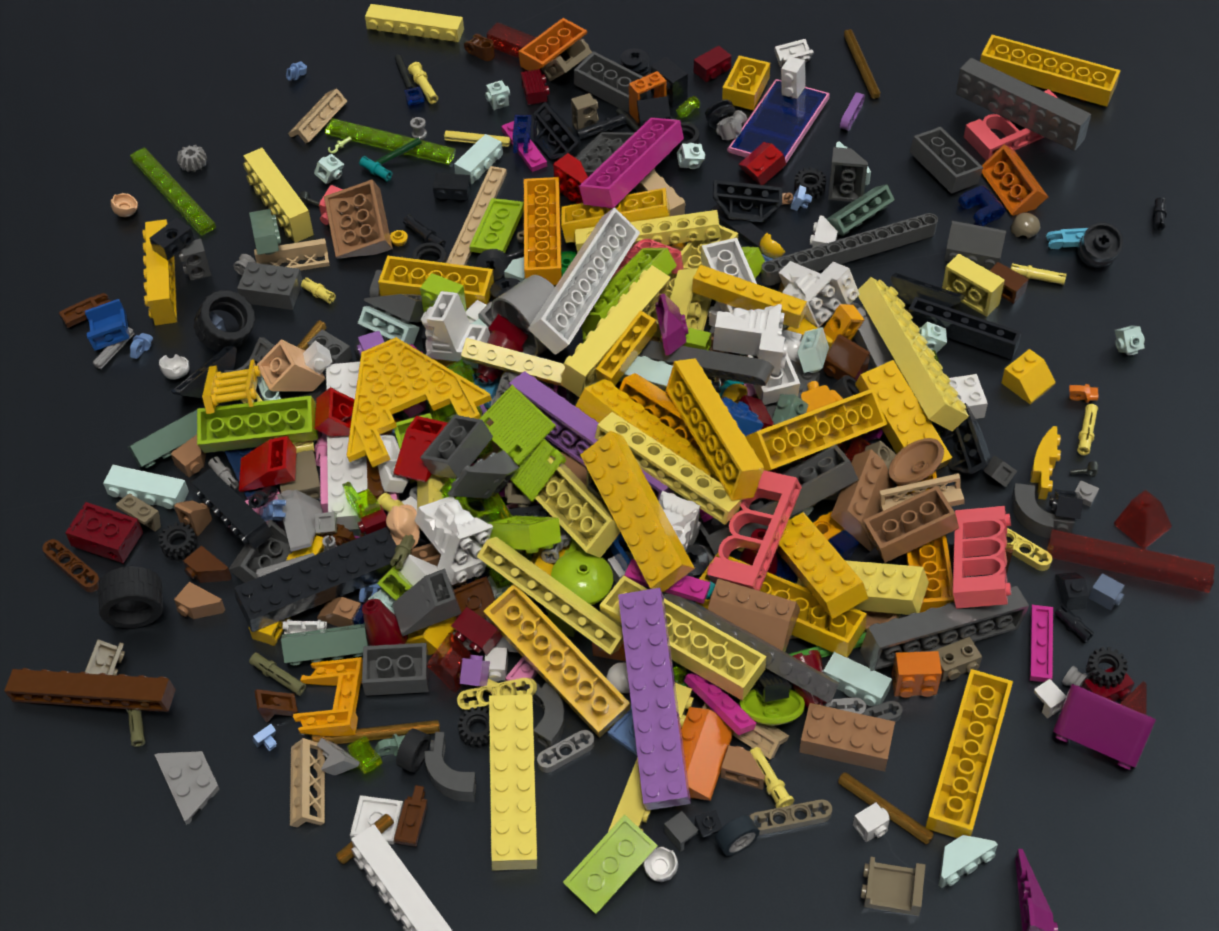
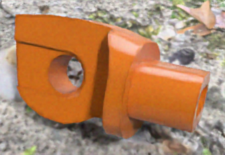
M1085 384V386L1069 385L1070 399L1075 401L1085 400L1086 403L1098 401V388L1090 387L1089 384Z

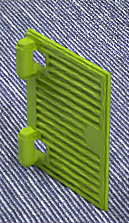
M513 385L479 418L483 420L491 432L492 440L518 465H522L524 459L556 427L547 416ZM489 419L494 422L491 426L486 423ZM518 445L523 449L519 454L515 451Z
M544 438L524 459L522 465L517 464L519 469L510 480L533 502L560 464L566 462V458ZM519 445L515 449L518 454L523 450ZM550 456L555 458L552 464L547 461Z

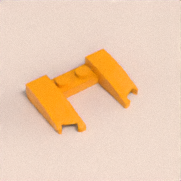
M362 657L311 663V667L315 671L311 676L302 675L300 679L302 683L327 686L337 685L333 710L293 714L295 722L301 721L303 726L298 728L299 732L319 736L355 735L358 722L356 707L360 684H362Z

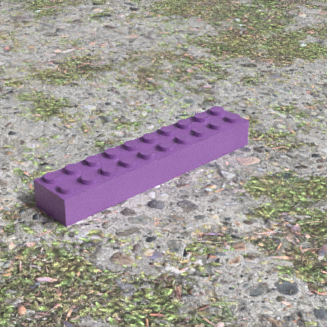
M525 371L509 383L508 388L513 385L556 425L545 438L586 467L580 454L598 441L595 439V434L599 423L549 387L539 382L535 377ZM642 470L658 501L662 491L674 494L675 491Z
M661 588L618 594L643 804L646 810L691 804L664 596Z

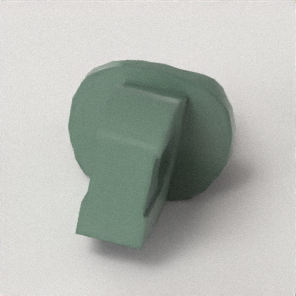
M393 734L392 739L379 741L374 749L376 757L390 754L397 756L398 749L405 735L397 736V734Z

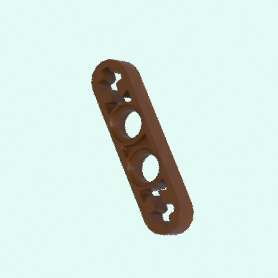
M51 539L44 543L43 552L45 556L85 591L95 592L98 590L100 578L97 573L58 540ZM51 548L56 549L57 552H58V554L56 555V553H55L53 550H50V549H51ZM64 557L71 558L67 563H60ZM83 568L80 574H73L75 569ZM88 577V579H89L91 582L94 581V583H92V584H91L90 582L87 583V581H86L85 578Z

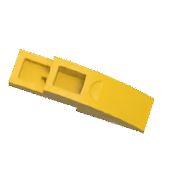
M1053 426L1043 437L1034 458L1030 482L1038 483V499L1046 500L1048 492H1052L1053 481L1049 480V476H1052L1056 461H1060L1061 451L1057 450L1061 436L1057 434V426Z

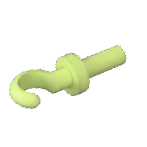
M349 136L343 141H337L338 144L335 145V150L330 151L329 147L328 152L335 154L338 148H344L343 145L352 140Z

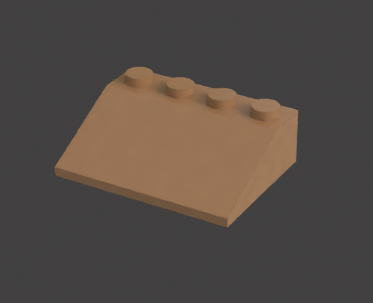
M373 180L324 196L336 258L377 255L393 249L381 191Z
M872 449L854 455L851 464L859 480L841 489L831 517L870 552L875 546L867 533L864 520L882 512L880 507V490L895 487L884 460ZM894 495L885 497V500L893 498Z
M717 579L708 610L784 652L800 612V608L795 601L721 579Z

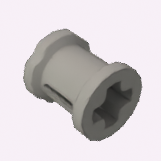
M421 117L413 118L410 121V125L413 128L412 137L414 139L419 137L422 140L427 136V132L424 129L425 120Z

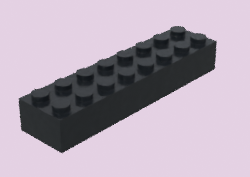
M385 527L234 587L236 601L251 632H254L379 581L394 567L390 564V561L395 554L397 545L389 530Z

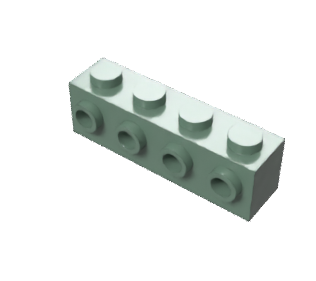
M888 185L877 186L828 217L827 221L838 231L837 235L844 236L850 232V229L860 226L865 219L875 216L877 211L887 208V205L895 199Z
M270 209L249 212L257 254L270 255L279 251L278 245L281 244L275 214L271 215Z
M780 394L772 419L774 425L805 414L809 404L796 395ZM790 463L779 467L780 474L787 471Z
M197 410L128 446L137 465L148 468L156 463L155 459L160 456L162 459L170 456L171 450L179 448L197 435Z
M365 624L283 634L281 637L284 663H290V665H299L305 660L320 662L323 661V658L332 657L333 660L342 659L344 655L350 654L353 657L363 656V646H369Z

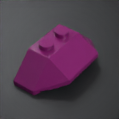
M664 293L659 296L658 302L655 303L665 355H670L686 343L685 335L689 334L685 315L680 314L679 307Z

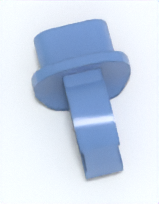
M301 61L292 63L286 71V78L288 80L299 79L300 75L306 74L307 66Z
M145 333L134 336L130 346V357L139 358L144 351L151 347L153 337Z

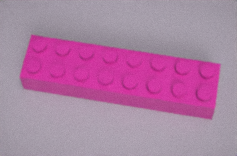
M650 118L579 186L583 204L593 207L614 208L684 139L680 120Z

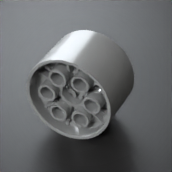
M538 275L529 276L495 298L491 304L493 321L500 314L516 327L522 329L529 335L521 346L523 353L536 357L549 348L530 332L528 327L555 288L548 280Z

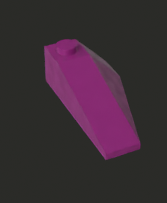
M1018 849L1015 856V868L1022 931H1058L1057 922H1053V913L1023 849Z

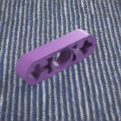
M855 93L841 119V129L850 130L863 106L864 94Z

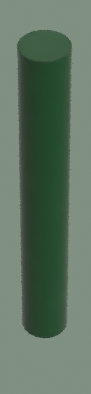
M418 137L374 162H379L383 165L422 144Z

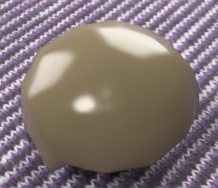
M1030 213L1017 215L1011 225V231L1016 237L1024 235L1027 239L1037 235L1041 228L1039 219Z

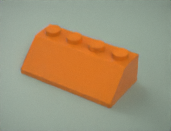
M562 18L519 50L520 66L529 71L544 67L586 35L587 30Z
M1005 144L982 165V174L1011 215L1014 216L1034 210L1048 198L1018 154Z
M689 707L681 733L690 798L710 801L734 730L715 712L709 709Z

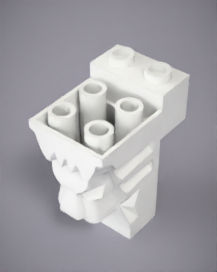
M790 261L778 273L785 287L783 293L807 301L804 318L817 328L835 312L840 304L850 305L860 295L850 269L835 262H832L820 274Z
M441 291L433 307H429L420 319L426 328V355L433 359L461 362L462 367L477 369L479 364L461 359L465 339L470 338L487 343L490 336L489 329L484 325L470 324L458 293Z
M782 305L765 307V310H745L738 307L734 308L732 314L718 311L713 350L758 356V359L768 361L774 366L772 374L779 375L780 368L785 366L788 345H784L785 337L781 336L785 314L781 313Z
M662 491L659 503L686 551L688 545L694 544L699 534L700 505L677 497L673 493Z
M453 496L420 506L415 522L441 554L437 569L442 570L445 568L452 585L463 583L469 578L482 575L487 564L476 556L486 540L490 538L493 526L479 518H474L469 511L463 510L460 502L455 500Z

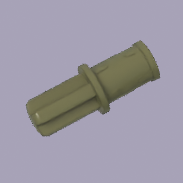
M411 534L410 536L405 535L401 543L395 548V554L390 564L394 566L397 561L396 569L402 568L409 554L411 555V548L415 543L414 536Z

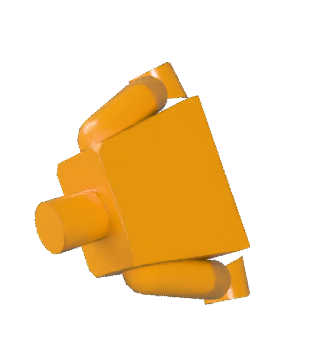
M817 381L809 382L807 384L808 391L801 394V399L809 404L807 412L843 399L835 390H829L827 385L819 387Z

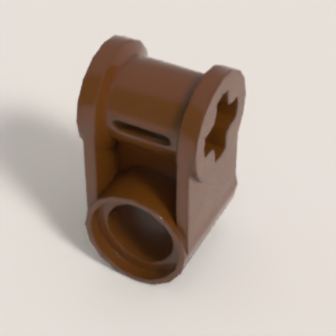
M476 33L470 41L464 43L465 50L471 55L484 61H490L495 58L494 44L491 39Z

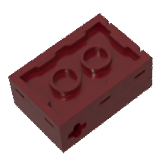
M85 502L82 507L83 509L79 511L65 532L71 546L124 563L143 533L139 520Z

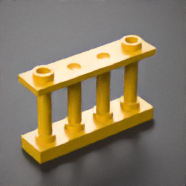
M254 359L250 360L249 369L221 373V371L218 372L217 365L209 367L202 395L206 414L214 413L218 403L248 399L249 407H253L254 399H257L256 387L258 377L261 376L259 365H255Z

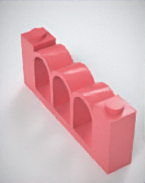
M1049 89L1044 91L1045 93H1048L1056 97ZM998 114L988 115L983 121L978 119L966 124L964 138L986 161L1004 144L1013 150H1017L1044 138V136L1027 128L1019 131L1010 120ZM990 129L1000 130L1006 137L999 139Z
M763 471L754 497L742 499L740 505L742 511L733 515L729 523L732 535L721 542L718 550L719 557H714L713 562L708 566L707 575L714 584H716L717 579H721L760 591L802 488L796 477ZM759 498L779 501L773 515L750 510L749 506ZM747 523L769 526L763 540L740 535L739 530ZM737 548L758 551L752 566L728 560V557Z
M1005 506L955 510L959 528L955 530L953 596L956 608L1008 604V596L1011 595V584L1007 583L1005 569L1007 556L1005 548L1007 546V526H1011L1010 514H1006ZM988 575V576L966 577V578H965V576Z

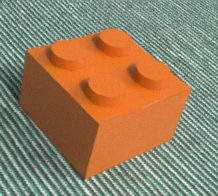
M939 651L896 653L892 669L894 696L907 698L919 695L924 697L937 695L942 675Z

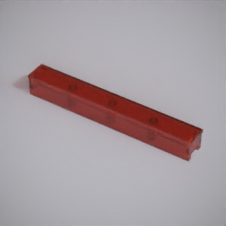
M1053 529L1046 550L1054 559L1207 593L1210 592L1214 583L1215 565Z

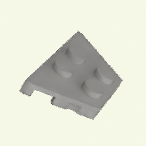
M202 751L157 753L155 757L187 825L192 821L191 817L198 809L202 810L207 801L220 790Z

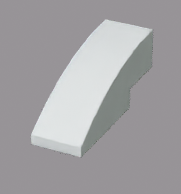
M380 434L391 459L378 465L383 489L385 492L403 493L408 480L406 477L397 476L393 473L400 448L395 436Z

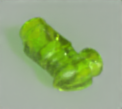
M696 96L688 98L686 102L676 109L680 118L687 117L695 108H699V99Z

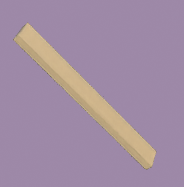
M490 166L446 263L466 266L472 253L469 248L491 198L496 199L506 177L507 169Z

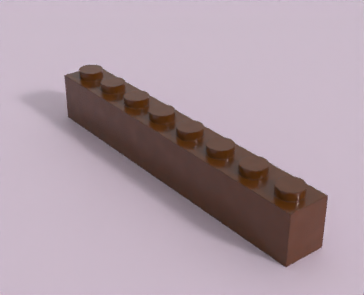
M23 668L22 670L12 669L4 691L12 702L169 712L176 689L168 678L162 676L151 678L143 675L135 677L125 674L70 673L68 671L53 672L46 669L37 671Z

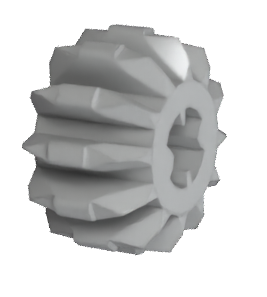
M189 145L187 148L182 147V150L178 151L177 161L183 171L187 170L188 173L191 171L196 172V170H202V167L206 166L207 156L202 147Z

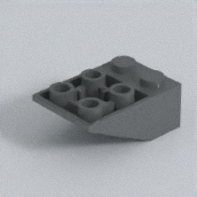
M397 294L364 299L365 302L370 303V307L377 310L381 308L385 310V314L392 317L396 315L404 323L410 324V322L419 324V322H422L420 319L424 311L421 295Z
M504 450L497 454L494 452L487 459H480L473 466H466L460 472L462 475L451 484L452 488L448 495L490 498L503 490L519 467Z
M445 568L424 576L392 603L402 636L461 614L455 592Z

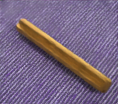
M843 772L840 775L838 783L869 805L877 803L880 808H884L892 821L925 844L932 840L933 832L848 773Z

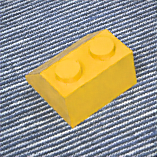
M1028 349L1004 369L1001 383L1031 405L1054 386L1056 382L1045 360L1031 349Z
M451 617L408 634V640L405 644L426 643L429 655L442 652L447 645L446 642L449 636L454 632L451 625L457 617Z

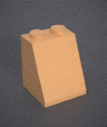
M282 339L257 364L259 365L261 375L271 391H314L326 378L323 373L318 374L305 365L303 356L305 350Z

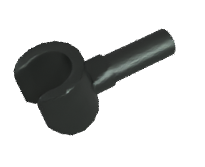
M302 191L300 193V199L304 205L310 203L319 206L320 202L311 199L308 192Z
M1091 461L1088 463L1087 468L1070 470V474L1087 473L1088 476L1095 477L1098 474V463Z

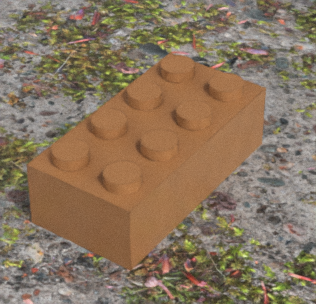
M938 485L864 520L867 533L884 563L959 528L956 514Z
M809 703L801 738L800 753L885 772L895 722Z

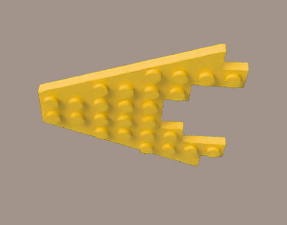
M397 337L361 352L347 458L349 462H352L367 455L372 467L391 460L380 434L397 427L392 414L428 400L433 411L452 404L457 415L479 419L481 416L476 407L491 401V395Z

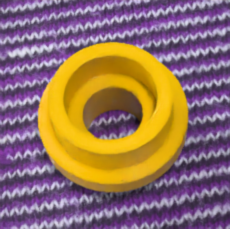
M396 230L391 233L390 238L395 246L400 247L406 244L408 236L405 231Z

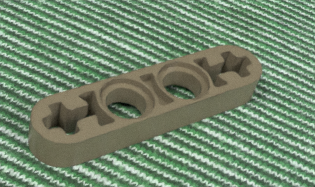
M815 800L755 812L750 817L753 822L758 820L761 823V827H758V829L760 830L759 835L826 822L831 818L832 806L826 800ZM822 807L823 810H826L825 814H822L818 809ZM803 811L807 817L799 820L795 817L794 813ZM781 815L785 818V822L777 824L773 821V817ZM767 817H769L770 826H768V822H766Z

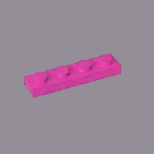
M517 120L501 126L502 132L506 137H510V143L532 172L547 167L546 159Z
M631 559L624 576L640 585L649 587L637 562ZM686 575L664 592L704 604L710 589V582Z
M1032 605L1030 681L1046 682L1049 679L1052 681L1053 607Z
M696 673L686 675L684 682L738 735L755 729L756 722L720 687Z

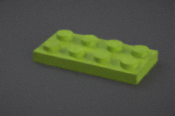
M491 198L469 246L470 252L482 253L488 249H498L505 253L523 214L524 202Z
M624 814L563 883L597 914L653 853L658 845Z

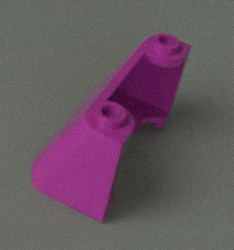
M1071 684L1053 732L1057 733L1055 736L1057 739L1068 742L1069 739L1118 760L1119 766L1130 770L1131 766L1136 768L1156 719L1088 691L1078 685Z

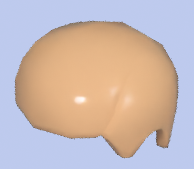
M115 194L111 199V208L115 214L126 218L136 212L138 202L130 194Z

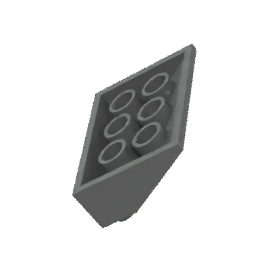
M601 132L575 158L581 161L589 177L634 133Z

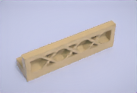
M337 88L326 93L288 135L290 137L299 135L305 143L310 142L347 100Z
M325 238L278 246L279 251L270 255H258L257 249L254 250L256 262L260 264L280 266L282 263L287 262L289 265L286 267L298 268L300 271L330 266ZM325 256V260L323 261L315 260L317 257ZM299 260H306L304 264L297 263Z
M959 474L880 490L881 510L884 511L927 491V488L937 485L951 507L964 504V497L960 489ZM955 482L954 485L945 486L948 483ZM914 491L912 494L906 495L908 492ZM894 495L893 498L885 500V497Z
M706 703L704 704L702 709L713 711ZM756 723L754 730L738 735L735 731L733 733V736L752 748L760 747L764 756L769 759L774 758L779 746L786 742L789 735L775 726Z
M304 738L291 747L290 826L297 828L305 822L317 825L325 823V772L321 770L325 762V756L322 754L324 750L317 746L318 742ZM310 748L318 750L316 760L310 753ZM310 766H313L317 771L316 779L310 773ZM311 785L317 791V798H314L310 792ZM311 805L317 811V817L310 815Z

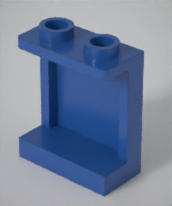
M119 299L85 310L90 326L87 338L94 351L130 339L127 314Z

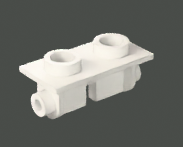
M287 619V621H283L284 634L327 628V622H321V620L290 621V619Z

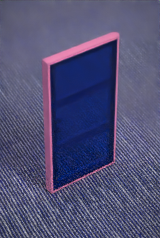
M776 79L743 125L741 134L734 138L727 151L746 158L763 142L773 144L781 151L787 163L829 100V93L805 87L799 97L795 99L782 95L781 80Z

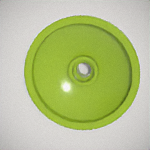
M573 551L563 555L556 561L551 572V577L590 605L603 600L609 594L613 585V572L608 562L602 557H596L585 551Z
M753 689L748 692L743 701L740 700V707L756 723L776 726L797 719L804 712L805 702L803 697L795 691L789 690V698L764 703L758 693H756V690Z

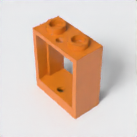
M658 71L629 83V114L637 123H640L637 106L640 94L654 88V98L666 96L667 81Z

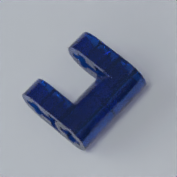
M983 185L963 193L958 199V203L964 209H969L979 204L983 207L973 216V219L979 226H984L1000 219L1006 212V208Z

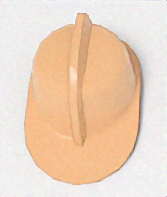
M411 505L393 506L386 517V524L396 545L401 543L405 535H413V539H415V543L411 548L413 549L420 538V530L415 522L417 511Z

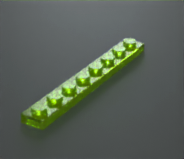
M334 118L331 119L325 129L327 135L344 139L350 136L352 141L392 151L415 140V138ZM421 140L422 144L404 153L450 165L456 154V149Z
M145 147L130 155L131 160L201 236L216 228L214 221Z

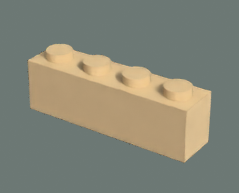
M655 169L649 172L634 187L638 193L666 188L670 205V216L685 214L686 204L684 199L675 193V190L665 182L663 177L656 173Z

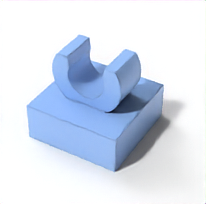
M801 185L798 187L793 195L794 199L791 203V209L797 211L800 206L807 208L808 203H811L812 196L805 194L806 187Z
M270 724L253 736L252 741L257 748L262 744L265 745L268 751L276 747L277 743L273 739L276 733L275 728Z

